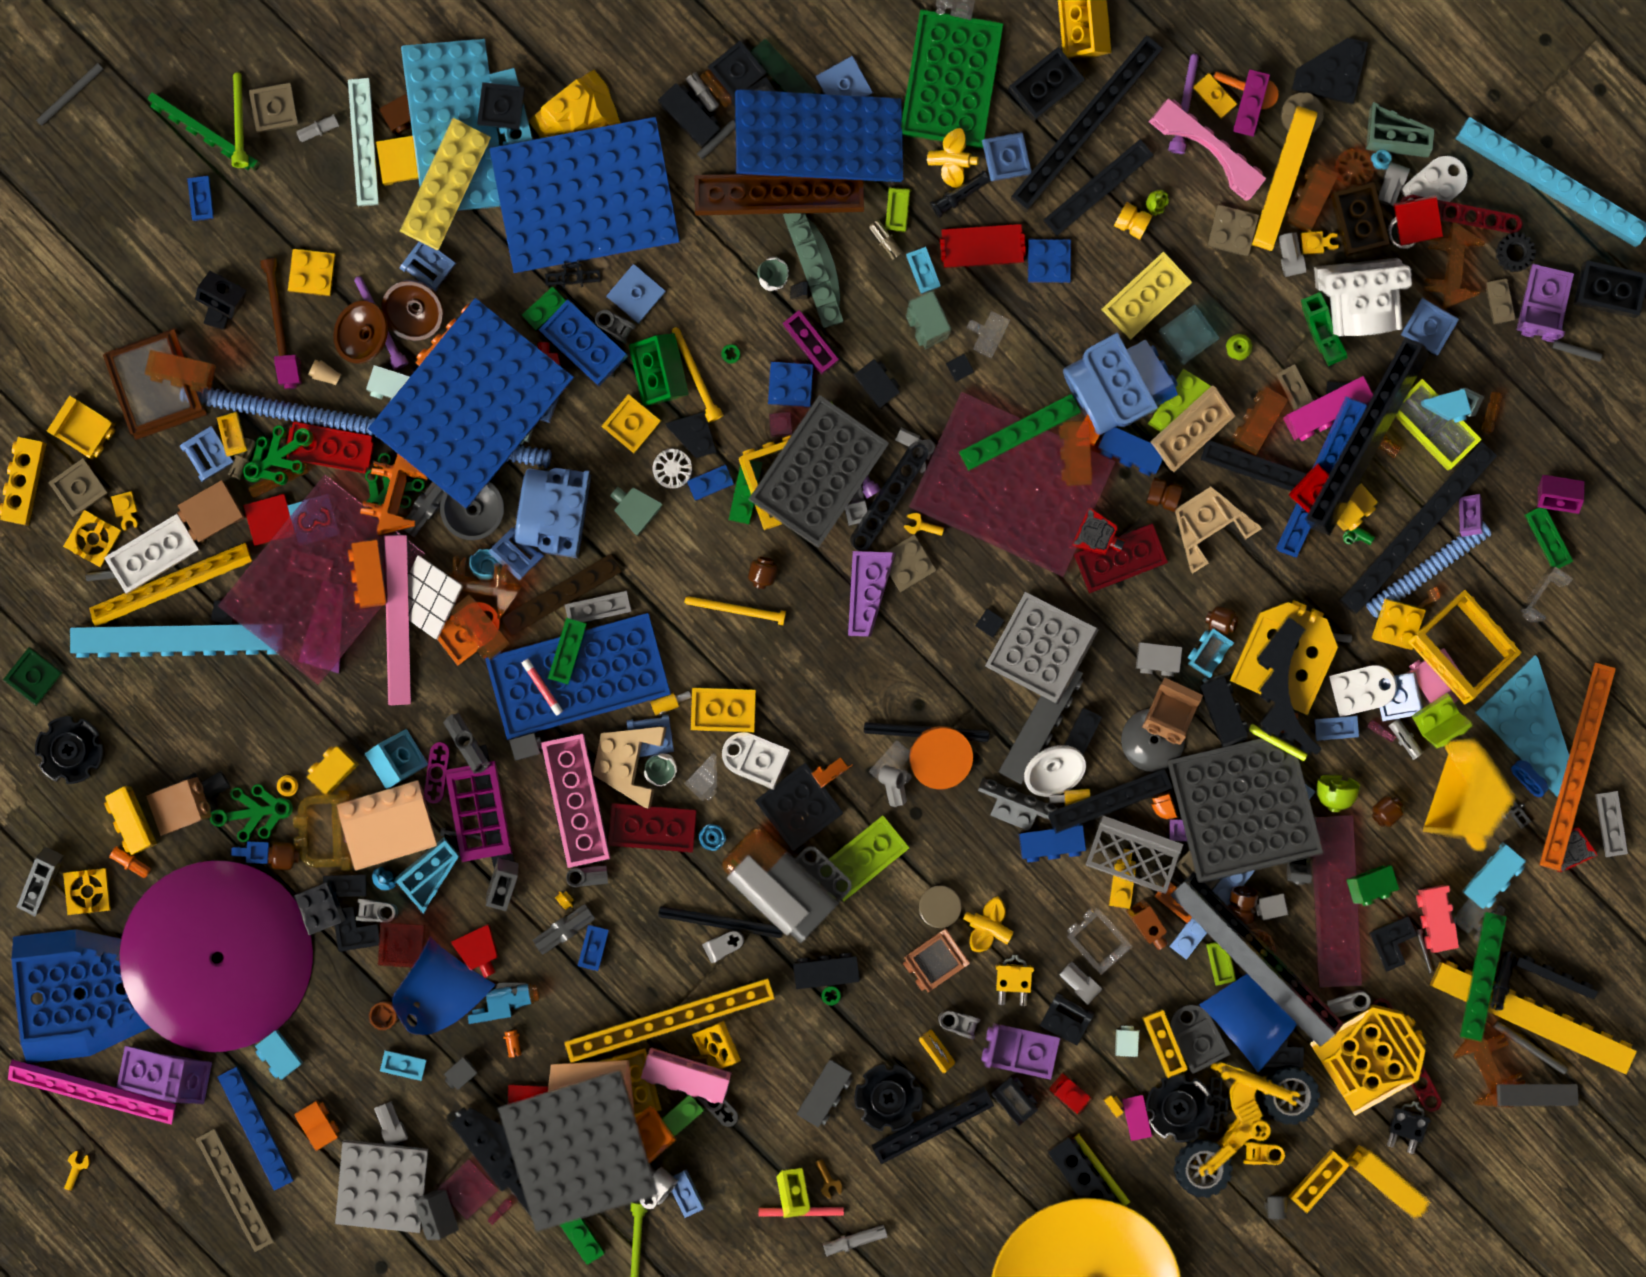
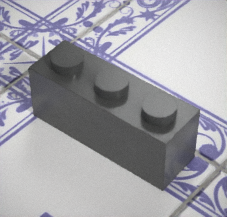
M829 1059L797 1111V1115L816 1127H819L820 1124L825 1125L830 1117L829 1109L831 1106L836 1107L842 1097L839 1095L842 1088L847 1089L853 1080L850 1077L852 1072Z

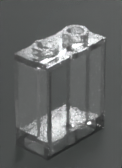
M1091 908L1083 915L1084 920L1079 925L1075 922L1067 929L1069 934L1066 937L1097 972L1102 975L1133 946L1099 908L1095 910ZM1097 916L1121 942L1099 964L1074 938Z

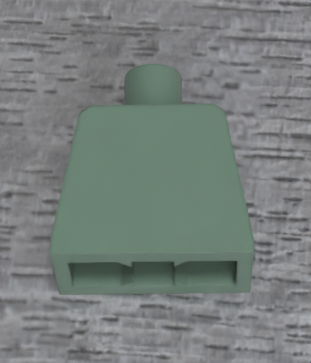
M617 487L610 495L611 498L619 503L614 511L637 537L663 507L660 502L635 488H632L627 494Z

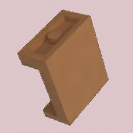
M222 480L178 505L180 509L177 512L183 523L187 521L191 528L188 530L191 538L199 543H203L205 539L231 524L245 519L229 488Z
M1164 678L1142 728L1147 729L1151 734L1166 738L1170 743L1181 745L1203 695Z
M198 777L185 780L146 796L160 836L212 817L210 805L206 801L203 786Z

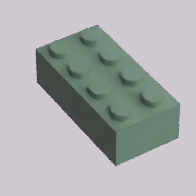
M933 291L909 301L906 319L910 327L914 326L916 329L915 338L919 346L923 345L927 349L947 340L951 329Z

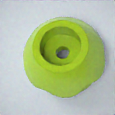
M1164 190L1153 191L1147 198V209L1153 215L1163 213L1164 207L1169 203L1168 194Z
M1235 334L1226 343L1227 353L1233 359L1244 360L1252 352V342L1246 335Z

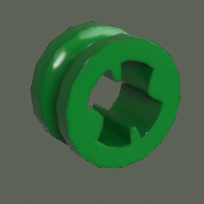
M732 344L726 345L721 352L723 360L729 364L736 363L741 356L739 348ZM730 348L735 349L734 353L737 355L735 359L731 358L732 360H728V355L725 354L727 349L730 351Z
M831 986L823 990L822 1000L825 1004L835 1005L840 1001L841 993L836 987ZM834 990L837 999H832L830 1002L827 1001L826 998L828 996L825 997L826 992Z

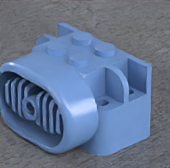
M1118 333L1088 348L1082 359L1063 369L1065 380L1084 416L1089 415L1095 428L1094 432L1097 435H1101L1116 426H1128L1142 417L1152 414L1158 408Z
M554 468L550 471L527 469L523 479L516 521V543L538 547L546 554L578 559L591 474L588 471L580 472Z

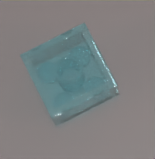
M1196 305L1190 307L1159 330L1182 365L1188 363L1220 339Z

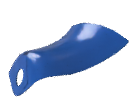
M430 937L417 962L396 990L392 1000L393 1008L407 1031L413 1034L429 1035L461 1019L491 991L495 984L475 971L470 970L468 966L443 949ZM419 1002L420 1006L417 1008L413 1004ZM408 1014H412L416 1018V1026H411L408 1023Z
M1249 974L1244 975L1199 1004L1243 1052L1257 1072L1269 1061L1297 1025Z

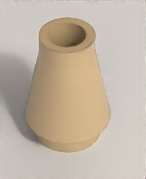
M316 359L308 375L312 376V379L334 385L337 384L341 376L340 373L336 372L325 362Z

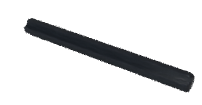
M864 723L865 734L919 737L924 731L933 728L929 726ZM953 728L963 734L968 741H989L990 733L988 730Z
M660 906L658 912L660 918L782 938L783 932L777 926L665 906Z

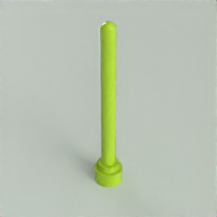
M236 72L233 75L235 151L231 156V165L235 168H245L249 165L248 155L244 151L242 75Z
M632 1202L630 1211H632L634 1216L631 1277H639L642 1220L647 1209L642 1206L641 1202Z

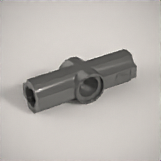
M432 482L426 492L418 497L412 506L411 512L405 518L414 520L415 526L403 530L415 538L427 520H430L439 509V504L445 491Z
M459 713L451 714L443 722L473 773L483 772L490 765L489 761ZM470 740L468 745L463 746L466 741Z
M584 904L570 915H565L550 926L551 928L534 938L533 942L543 955L559 943H564L577 934L578 930L592 922L595 917L586 904Z

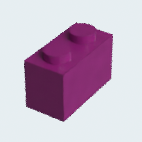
M1542 475L1538 486L1537 507L1579 514L1584 502V481Z

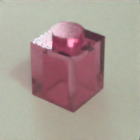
M790 412L769 414L771 437L792 435Z

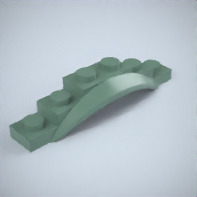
M805 213L783 214L823 329L842 323L843 319L839 310L840 291L837 272L832 255L822 234L814 223L806 217Z

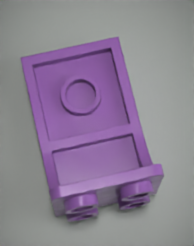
M1535 264L1531 265L1517 331L1522 332L1521 335L1527 337H1534V335L1542 336V340L1554 342L1564 336L1565 331H1562L1574 273Z
M993 1023L992 1027H988L986 1039L989 1041L988 1048L983 1049L981 1058L985 1062L984 1065L986 1067H995L1051 1080L1060 1040L1059 1037Z

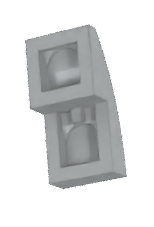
M861 486L845 508L849 525L860 523L867 512Z

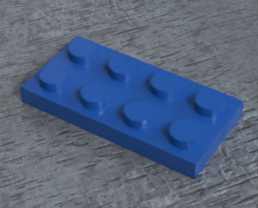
M568 299L539 329L546 338L598 386L628 357L623 350Z

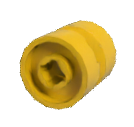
M1126 202L1114 226L1122 231L1129 229L1130 234L1140 240L1153 215L1145 211L1138 213L1136 206Z

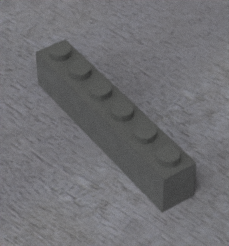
M1076 671L1059 704L1040 696L1000 767L999 773L1018 784H1022L1023 781L1025 782L1024 773L1027 765L1040 753L1043 744L1048 745L1053 736L1050 732L1053 726L1058 727L1063 718L1060 715L1063 708L1068 709L1074 699L1071 696L1073 690H1079L1084 681L1081 678L1082 672Z

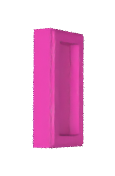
M1143 1095L1122 1099L1131 1141L1152 1137Z

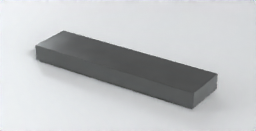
M1577 1084L1497 1085L1498 1106H1578Z

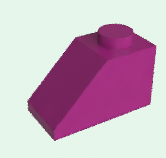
M296 355L274 356L278 384L284 386V389H295L297 385L302 384L300 359Z

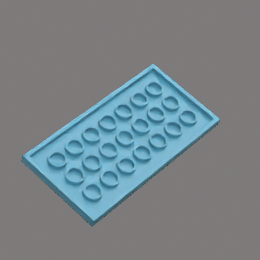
M485 39L403 45L401 52L419 186H421L451 120L455 118L491 137L457 211L501 207L489 150L491 147L499 146L497 128L477 125L482 82L487 83L490 80Z

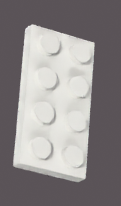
M176 514L107 555L104 559L124 592L128 594L200 550L191 538L182 520Z

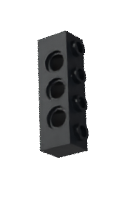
M1067 1136L1047 1150L1080 1199H1091L1092 1191L1100 1190L1102 1192L1101 1200L1114 1203L1118 1201L1112 1191L1107 1193L1103 1185L1106 1183L1100 1174L1095 1175L1090 1168L1093 1167V1164L1087 1156L1082 1157L1078 1152L1081 1147L1075 1138L1070 1140ZM1069 1155L1077 1156L1078 1161L1074 1166L1066 1164V1158ZM1086 1172L1090 1175L1089 1181L1084 1184L1078 1181L1079 1175Z

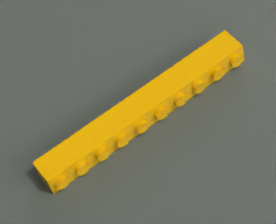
M1446 961L1445 964L1439 962L1430 986L1466 1002L1472 971L1466 969L1464 973L1457 970L1458 965L1450 961ZM1511 989L1509 994L1506 995L1503 1010H1494L1496 1004L1492 1009L1489 1003V1013L1623 1074H1627L1637 1052L1631 1049L1632 1044L1623 1040L1620 1043L1612 1040V1035L1603 1031L1598 1034L1593 1031L1594 1027L1584 1022L1580 1026L1573 1022L1575 1018L1564 1013L1562 1016L1554 1014L1555 1009L1544 1004L1542 1008L1534 1005L1535 1000L1527 996L1521 999L1515 996L1516 991ZM1492 991V993H1491L1490 1003H1491V1001H1492V997H1493V993H1494L1493 991Z
M769 978L570 1039L564 1043L572 1063L775 998Z

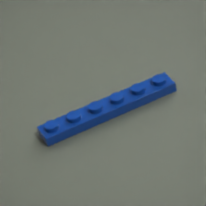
M238 1067L217 1076L273 1190L275 1191L293 1182L294 1179Z

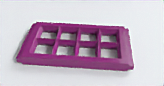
M495 761L489 762L490 765L486 770L476 774L473 773L470 766L445 770L462 862L512 853ZM490 774L492 788L477 790L475 777ZM471 778L473 791L457 794L455 780ZM493 793L495 806L480 809L478 795ZM474 796L476 810L461 812L459 799ZM497 811L499 824L483 827L481 813ZM477 814L479 828L464 830L462 817ZM500 829L502 843L487 845L484 832ZM480 833L483 846L467 849L465 835Z

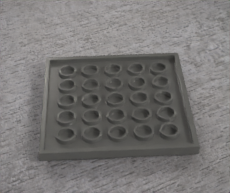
M1284 733L1278 735V738L1295 747L1294 742L1287 739L1283 735ZM1261 738L1167 761L1198 884L1323 854L1297 757Z
M621 1070L498 1108L536 1232L659 1194Z

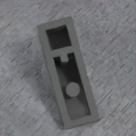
M46 846L35 858L17 908L33 916L37 915L58 873L64 855Z

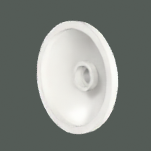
M1070 746L1050 747L1038 753L1029 762L1024 773V780L1028 789L1038 796L1060 795L1064 791L1072 789L1082 779L1086 769V762L1082 753L1076 748Z

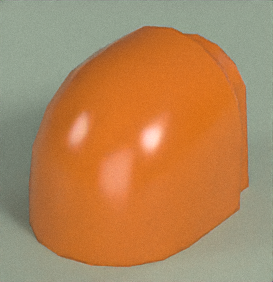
M1170 791L1152 797V808L1159 817L1164 819L1178 817Z

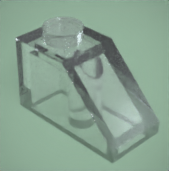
M714 753L684 783L702 801L705 799L709 801L717 793L715 790L718 786L717 756Z

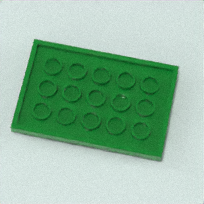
M920 10L901 122L903 136L943 142L948 133L957 128H962L966 137V146L983 148L982 140L985 137L1003 23Z

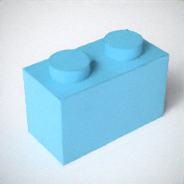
M278 1029L255 1046L257 1048V1056L263 1062L267 1061L271 1066L268 1069L275 1078L279 1077L282 1080L303 1064V1061Z

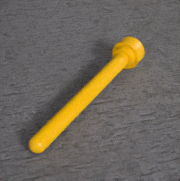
M677 327L673 328L672 333H675L677 345L707 408L705 416L708 423L720 419L724 416L721 408L714 405L680 329Z

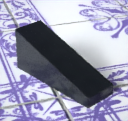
M807 282L790 286L791 300H807Z

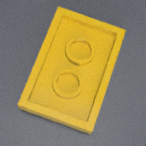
M692 688L691 730L754 732L756 690Z

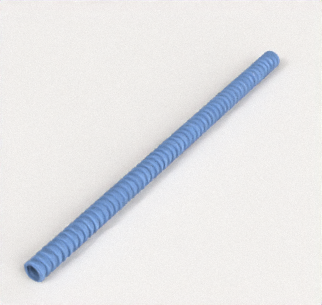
M182 385L180 391V399L182 402L187 400V402L189 403L186 392ZM198 385L196 387L201 405L207 404L208 407L211 405L214 408L220 406V409L226 407V410H239L241 413L246 411L247 414L252 412L253 415L258 413L259 416H262L264 414L265 417L272 416L274 419L278 417L279 420L285 418V421L291 419V422L296 420L298 423H311V425H323L325 428L329 426L331 429L335 427L337 430L343 429V431H356L358 434L362 432L364 435H374L368 428L376 418L369 419L368 416L363 418L362 415L356 417V414L351 416L349 413H346L345 415L343 412L337 413L335 410L330 412L329 409L326 411L323 408L318 410L317 407L312 409L311 406L304 407L302 404L298 406L297 403L291 405V402L285 404L284 401L280 403L278 400H265L264 397L259 399L258 396L253 398L252 395L247 397L246 394H242L241 396L237 392L233 394L231 391L227 393L226 390L220 392L219 389L214 391L213 388H201ZM521 445V447H517L507 461L512 460L514 463L518 461L520 464L525 462V465L531 463L532 466L537 464L538 467L544 466V468H548L552 452L551 450L544 451L542 448L538 450L537 447L531 449V446L525 448V445Z

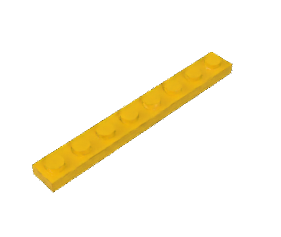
M243 543L140 586L128 594L124 593L89 608L92 622L95 627L105 624L218 575L252 562L246 543Z

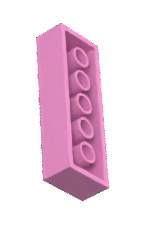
M584 734L541 743L568 868L610 859Z

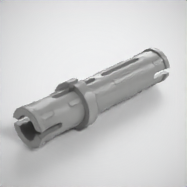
M883 1224L846 1237L842 1235L840 1239L823 1243L826 1256L842 1251L848 1252L851 1248L888 1237Z

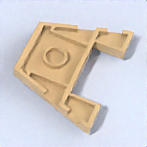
M1212 487L1204 490L1175 510L1192 574L1208 564L1207 559L1197 546L1201 541L1231 522L1235 523L1245 539L1262 529L1260 525L1252 521Z
M667 727L601 733L593 775L641 806L651 808L654 789L634 785L641 744L644 742L663 746Z

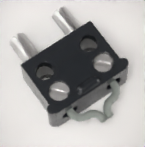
M1413 1101L1412 1104H1404L1402 1107L1393 1106L1394 1112L1388 1127L1390 1132L1387 1142L1388 1147L1390 1145L1391 1148L1394 1147L1398 1135L1411 1139L1407 1150L1408 1153L1414 1154L1417 1143H1422L1427 1125L1431 1120L1428 1116L1424 1115L1425 1112L1419 1107L1418 1102ZM1415 1105L1417 1110L1421 1111V1114L1405 1109V1107H1413ZM1396 1123H1400L1399 1127H1394ZM1416 1130H1420L1419 1134H1414Z

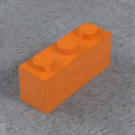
M377 540L352 543V549H348L349 562H354L355 570H351L352 583H357V591H354L355 604L359 603L360 608L386 605Z

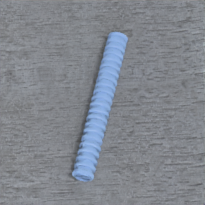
M1482 521L1483 534L1458 536L1456 541L1452 540V544L1448 543L1446 548H1441V551H1437L1435 556L1431 555L1430 559H1426L1424 564L1420 563V567H1415L1414 571H1409V575L1405 574L1404 578H1399L1398 582H1394L1392 587L1388 586V590H1383L1381 595H1376L1377 598L1373 597L1371 602L1368 601L1366 607L1374 617H1379L1385 598L1400 602V598L1404 599L1406 594H1411V590L1415 591L1417 586L1421 587L1422 582L1426 583L1428 578H1433L1432 575H1437L1438 571H1443V567L1447 568L1449 563H1454V559L1458 560L1460 555H1465L1464 552H1469L1470 548H1475V544L1479 545L1481 540H1486V536L1490 537L1491 531L1489 527Z

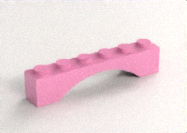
M1168 98L1163 102L1149 122L1164 135L1187 137L1206 147L1222 165L1230 188L1245 201L1252 198L1266 180L1263 172L1255 166H1250L1243 155L1233 152L1230 149L1231 146L1226 141L1217 139L1210 128L1200 125L1198 119L1193 114L1184 112L1181 109L1182 106L1177 101Z

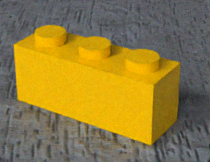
M1160 1009L1143 1016L1142 1019L1165 1075L1171 1077L1188 1070L1164 1010Z
M1330 1149L1288 1197L1307 1213L1350 1165Z

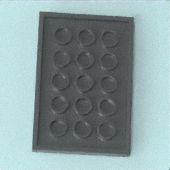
M819 395L748 500L819 548L889 443Z

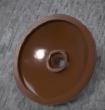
M416 280L397 282L388 289L382 300L381 309L386 316L388 327L401 338L412 341L427 339L435 334L442 324L444 310L441 299L425 283ZM414 303H418L420 307H415Z
M357 301L348 305L339 315L334 327V344L339 355L346 361L355 364H363L373 360L381 352L387 340L388 323L386 316L379 306L369 301Z

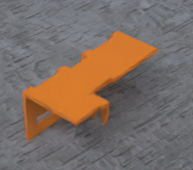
M840 757L824 771L820 766L811 774L822 788L834 779L832 778L833 776L840 775L851 766L847 767Z

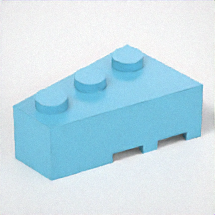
M443 837L437 843V846L430 848L395 878L397 884L422 913L427 909L433 896H435L441 883L459 857L458 852Z
M1503 842L1499 845L1500 849L1493 857L1491 856L1486 861V865L1476 873L1462 890L1482 909L1485 907L1490 908L1497 899L1495 895L1499 891L1504 892L1511 884L1510 878L1513 875L1518 876L1525 868L1523 864L1526 861Z

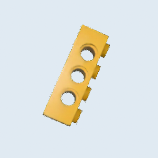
M18 437L17 441L13 442L12 453L14 457L13 462H9L7 474H10L8 483L5 482L3 488L5 499L4 503L0 504V520L29 526L46 443ZM24 455L30 456V463L27 466L21 464V459ZM24 475L26 483L24 486L19 487L17 485V478ZM16 496H20L22 503L19 507L15 508L12 500Z

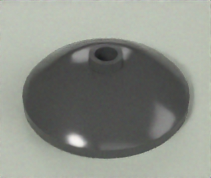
M489 482L467 509L445 492L441 499L440 513L444 525L452 534L465 540H480L491 535L498 528L503 518L504 504L497 488ZM471 506L477 507L476 513H470L469 509Z
M1144 709L1130 717L1123 728L1121 735L1123 752L1126 758L1141 770L1156 772L1169 768L1168 760L1180 758L1184 749L1185 739L1181 745L1173 744L1167 741L1166 738L1151 734L1147 729L1142 728L1149 709ZM1152 736L1158 738L1156 744L1151 743L1150 738Z

